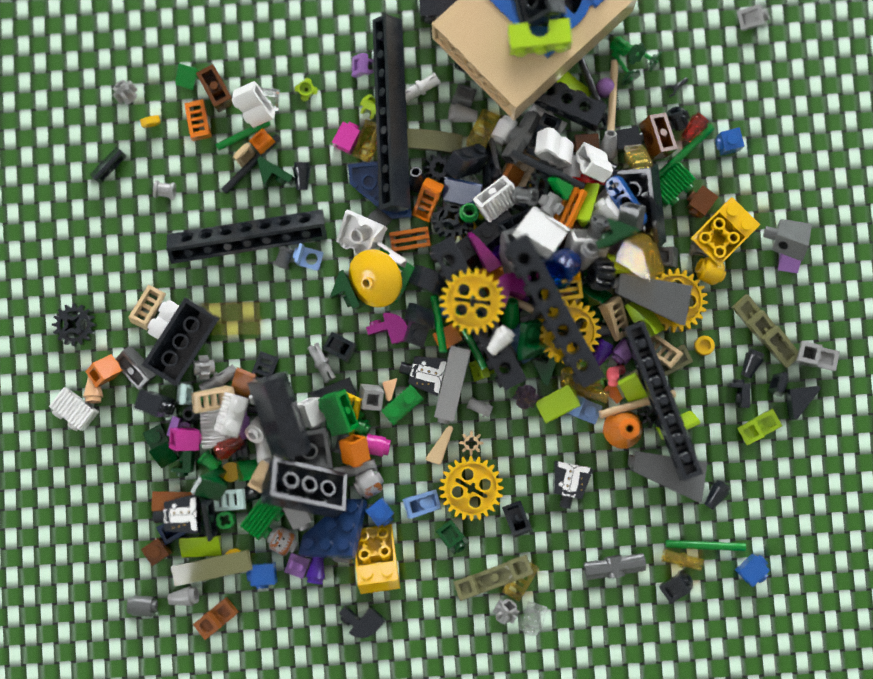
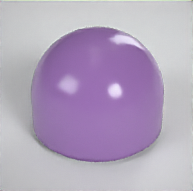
M602 78L598 81L596 88L601 98H609V94L614 89L612 79Z

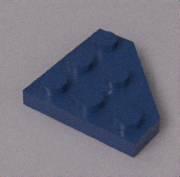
M378 161L348 164L350 185L379 208ZM411 209L398 213L381 210L392 220L412 218Z
M346 499L345 512L336 518L325 516L303 534L298 554L302 557L355 559L367 501L365 499Z

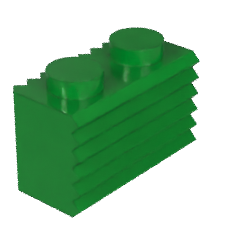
M680 162L660 180L664 208L668 205L672 207L680 200L678 195L682 191L686 194L694 187L692 182L696 178Z
M409 385V388L403 390V393L394 398V401H391L390 404L388 403V406H385L381 412L395 425L424 399L412 385Z
M345 389L325 394L318 399L319 410L325 417L327 430L330 431L332 437L350 433L359 427L358 420L356 419L357 416H355L351 401H349L348 394L346 393L347 390Z
M260 498L240 527L257 540L262 539V537L266 539L273 530L270 526L274 521L278 523L285 514L283 507L263 504Z

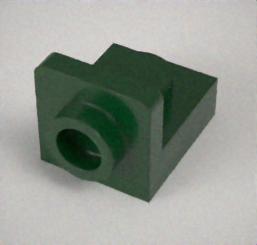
M196 450L181 452L180 463L183 466H173L171 472H176L177 476H188V473H192L195 468Z
M452 519L436 531L453 554L462 552L469 543Z

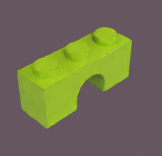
M570 19L549 20L548 33L543 37L532 35L529 30V23L508 25L507 37L510 56L524 57L531 53L543 55L549 51L562 53L571 49Z

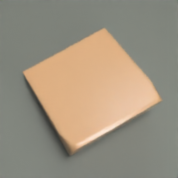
M397 378L382 383L388 402L392 401L398 381Z

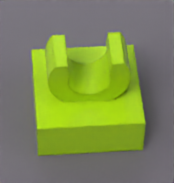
M369 94L360 103L363 106L360 113L364 114L368 109L371 112L369 117L371 120L376 116L375 97Z
M476 360L469 363L474 382L491 377L490 375L495 372L494 370L489 371L488 367L481 370Z

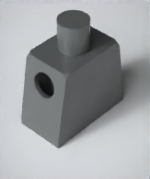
M781 219L777 228L765 226L763 237L774 240L773 251L803 261L809 247L812 224Z

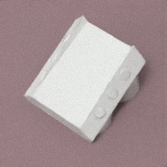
M533 206L512 236L516 238L523 233H527L539 256L548 258L567 234L569 228Z
M347 209L336 242L344 249H354L355 255L373 248L380 250L377 242L382 243L388 228Z

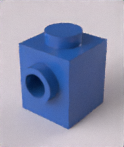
M740 127L722 131L716 136L715 144L720 152V156L739 152L744 147Z
M383 497L366 510L377 526L381 524L386 526L393 520L391 516L395 513Z
M751 554L735 571L748 585L753 587L757 583H762L768 577L767 573L770 569L766 566L768 562L761 555Z
M276 562L252 564L253 570L247 571V581H251V586H256L257 589L269 588L268 585L277 583Z

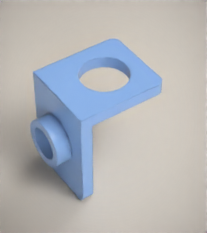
M300 243L299 247L295 248L293 254L296 265L316 271L319 270L323 252L307 248ZM311 253L317 256V262L313 265L306 262L307 255Z

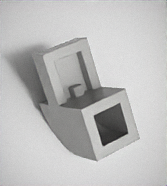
M801 341L796 362L809 367L836 371L840 351L823 348L819 344Z

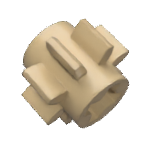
M470 431V436L462 434L465 438L464 441L459 442V444H464L462 452L470 450L469 454L471 456L473 450L480 452L478 446L484 444L478 441L480 434L476 437L473 436V431ZM470 437H473V441H477V445H473V449H469V445H466V441H469Z

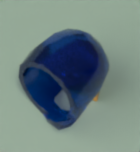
M569 248L555 250L544 263L557 289L565 290L573 279L580 281L582 260L573 250ZM567 278V282H561L562 280Z

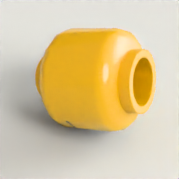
M710 257L702 258L696 264L695 272L697 278L710 285L722 282L726 276L724 263L718 266Z

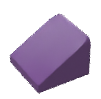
M780 253L778 271L798 273L801 261Z

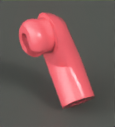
M624 365L607 369L606 378L608 379L609 386L618 385L617 381L620 379V375L626 371Z

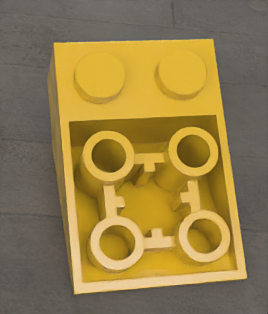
M731 197L690 239L720 266L760 224Z
M392 524L362 528L355 558L360 594L400 589Z

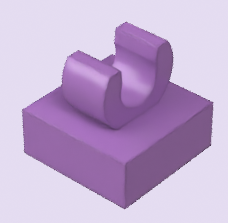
M360 53L352 57V77L359 78L363 75L374 73V70L368 69V64L374 63L373 59H368V54Z
M172 416L167 436H170V428L191 427V424L183 422V418Z
M291 553L284 572L303 579L311 559Z

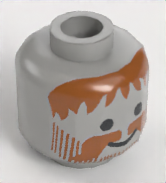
M369 469L356 476L353 485L360 498L363 496L369 499L382 491L381 484L384 483V480L379 472L375 473Z
M283 526L277 529L274 528L267 540L269 549L282 556H286L289 552L293 553L298 544L295 541L296 534Z

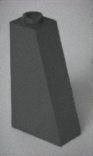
M617 274V277L614 278L612 289H615V294L676 324H686L692 290L691 285L626 274Z
M633 451V455H629L628 466L631 467L630 471L693 501L702 502L707 462L699 461L703 474L686 481H681L671 457Z

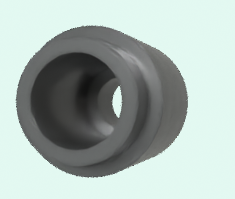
M134 595L128 598V614L152 617L154 613H157L158 601H155L154 596Z

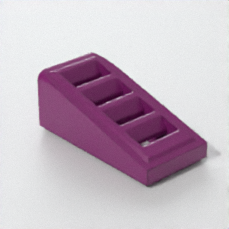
M472 232L468 233L467 236L483 268L487 272L502 266L501 262Z

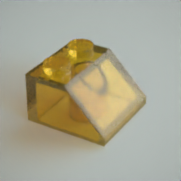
M638 234L624 240L615 259V262L648 281L660 276L665 271L657 244L651 241V237L646 234Z

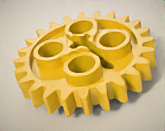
M467 268V274L465 275L460 270V277L457 278L455 275H452L454 281H446L449 288H442L446 292V296H440L441 299L445 300V303L441 304L440 307H446L442 315L449 314V318L446 321L453 320V328L460 325V332L464 328H467L468 334H470L471 329H475L476 334H478L479 328L486 332V325L493 328L492 321H500L496 315L504 314L499 310L500 307L506 306V304L500 302L501 299L506 298V296L499 294L503 288L496 287L499 280L491 281L493 274L488 278L485 277L486 270L481 275L478 274V268L475 269L474 274H471L469 268ZM461 284L469 286L470 292L468 295L462 296L459 294L458 287ZM485 286L489 288L490 295L487 298L479 296L478 290L480 287ZM471 295H475V299L490 301L491 304H475L474 307H470V303L455 301V297L470 299ZM464 304L467 307V313L464 316H459L456 313L457 305ZM478 307H485L488 314L485 318H478L476 316V309Z
M679 268L675 269L674 274L671 269L667 270V275L663 271L660 272V278L654 276L653 279L691 285L690 297L693 299V306L688 307L685 325L676 324L655 314L661 324L664 325L663 331H667L669 327H671L672 333L676 331V328H678L679 332H683L684 326L687 330L691 329L690 323L697 325L696 318L703 319L700 312H706L702 305L708 304V301L703 300L707 293H701L705 286H698L697 284L700 282V279L694 281V274L688 277L687 270H684L682 274H680Z
M571 299L570 303L564 300L575 322L579 318L583 319V325L579 330L586 333L583 337L590 350L595 352L592 345H599L595 338L601 337L600 334L596 333V330L601 329V327L595 325L599 319L592 318L596 312H588L590 306L586 305L583 307V302L581 301L576 304L574 299ZM557 307L549 308L548 316H555L557 314ZM542 318L538 319L539 321H541V323L545 321V319ZM542 324L541 342L549 346L543 352L549 351L547 357L552 358L555 356L554 361L559 362L564 354L561 349H556L552 342V339H554L552 332H547ZM562 324L558 327L559 329L567 330V326L565 324ZM573 342L567 345V351L569 352L576 349L573 346Z
M472 456L469 457V461L462 457V463L460 464L457 460H454L456 466L448 465L450 472L443 471V474L447 477L446 479H440L442 483H445L444 486L439 487L440 490L445 492L440 495V498L447 499L443 505L450 504L451 506L448 511L450 512L455 509V517L461 513L462 520L466 518V515H469L471 521L474 515H477V518L481 520V513L488 516V509L494 512L495 510L492 505L500 504L496 498L503 497V495L498 493V490L504 489V487L498 486V483L503 481V479H496L500 472H493L494 465L488 467L487 459L480 463L481 459L479 456L476 461H473ZM464 469L472 470L473 477L470 480L462 478V471ZM459 478L469 485L472 482L475 483L474 487L485 493L487 497L484 498L474 491L468 493V488L456 482L455 479ZM482 479L490 481V487L487 490L479 487V482ZM456 486L463 488V495L460 497H454L452 494V489ZM473 496H477L481 500L480 505L477 507H472L469 504V500Z

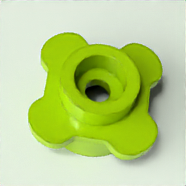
M309 78L304 79V81L295 86V91L301 95L302 101H308L309 97L318 93V89L313 86Z

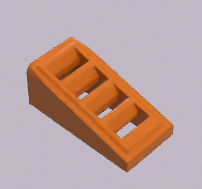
M204 99L184 103L192 141L212 137ZM201 105V109L190 110V107ZM202 113V116L192 118V115ZM203 120V123L193 124L195 121ZM204 127V129H205V130H201V131H196V132H195V129H196V128Z
M426 178L411 215L429 223L444 185ZM420 207V208H422V209H424V210H427V211H429V213H426V212H424V211H422V210H420V209H418V208Z

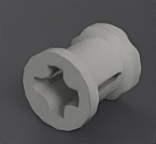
M155 180L153 197H167L170 200H174L176 196V183L166 184Z

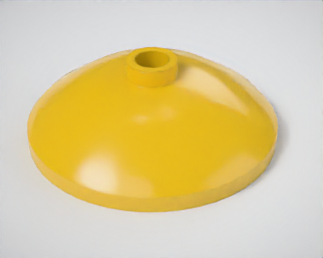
M375 249L362 251L353 258L349 267V282L355 295L363 303L372 307L381 308L393 303L398 298L402 288L401 273L395 261L386 253Z

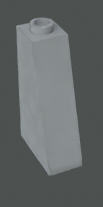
M454 346L450 348L434 415L435 418H438L437 422L449 425V421L454 422L471 350Z

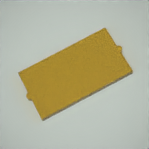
M260 302L202 303L204 308L220 317L210 335L260 334V320H262L260 316Z

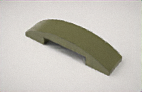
M407 128L408 149L452 154V151L462 148L463 135Z
M526 554L485 571L454 581L458 597L462 601L534 573Z

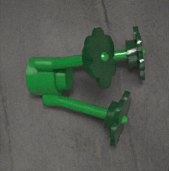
M620 36L616 37L610 44V49L613 51L611 56L617 60L625 72L621 83L622 86L632 83L641 74L639 70L629 71L619 56L624 57L628 54L630 64L641 61L642 56L650 60V72L657 66L662 57V51L657 55L653 54V56H650L646 53L643 43L631 45Z

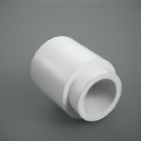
M506 115L499 119L491 134L496 144L503 146L509 143L511 133L517 125L516 120L513 121Z
M259 416L255 417L245 429L246 437L254 443L261 442L265 437Z

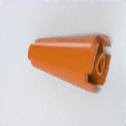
M632 411L606 417L603 425L605 439L612 446L620 449H627L637 444L643 432L640 418Z

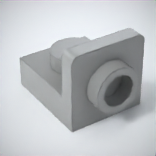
M761 4L737 11L742 31L758 26H768L767 20H770L767 8L764 9Z

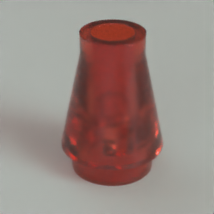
M697 112L695 115H692L681 136L691 142L708 127L709 120Z
M238 435V438L232 437L217 442L213 450L220 461L223 459L227 460L244 445V442L240 435Z

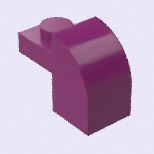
M506 273L498 279L499 283L496 287L503 288L499 293L506 296V298L500 300L501 303L507 304L509 296L524 300L526 293L523 289L525 283L522 278L518 279L515 273ZM506 306L500 307L499 310L504 312Z
M383 313L384 322H381L380 319L369 323L370 326L366 327L369 336L388 331L392 345L404 342L403 339L407 330L405 321L394 313Z

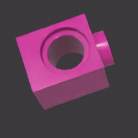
M342 122L332 141L333 146L351 155L361 137L359 127L352 122H348V124Z
M193 427L170 428L169 448L175 451L199 450V445L202 442L200 430Z

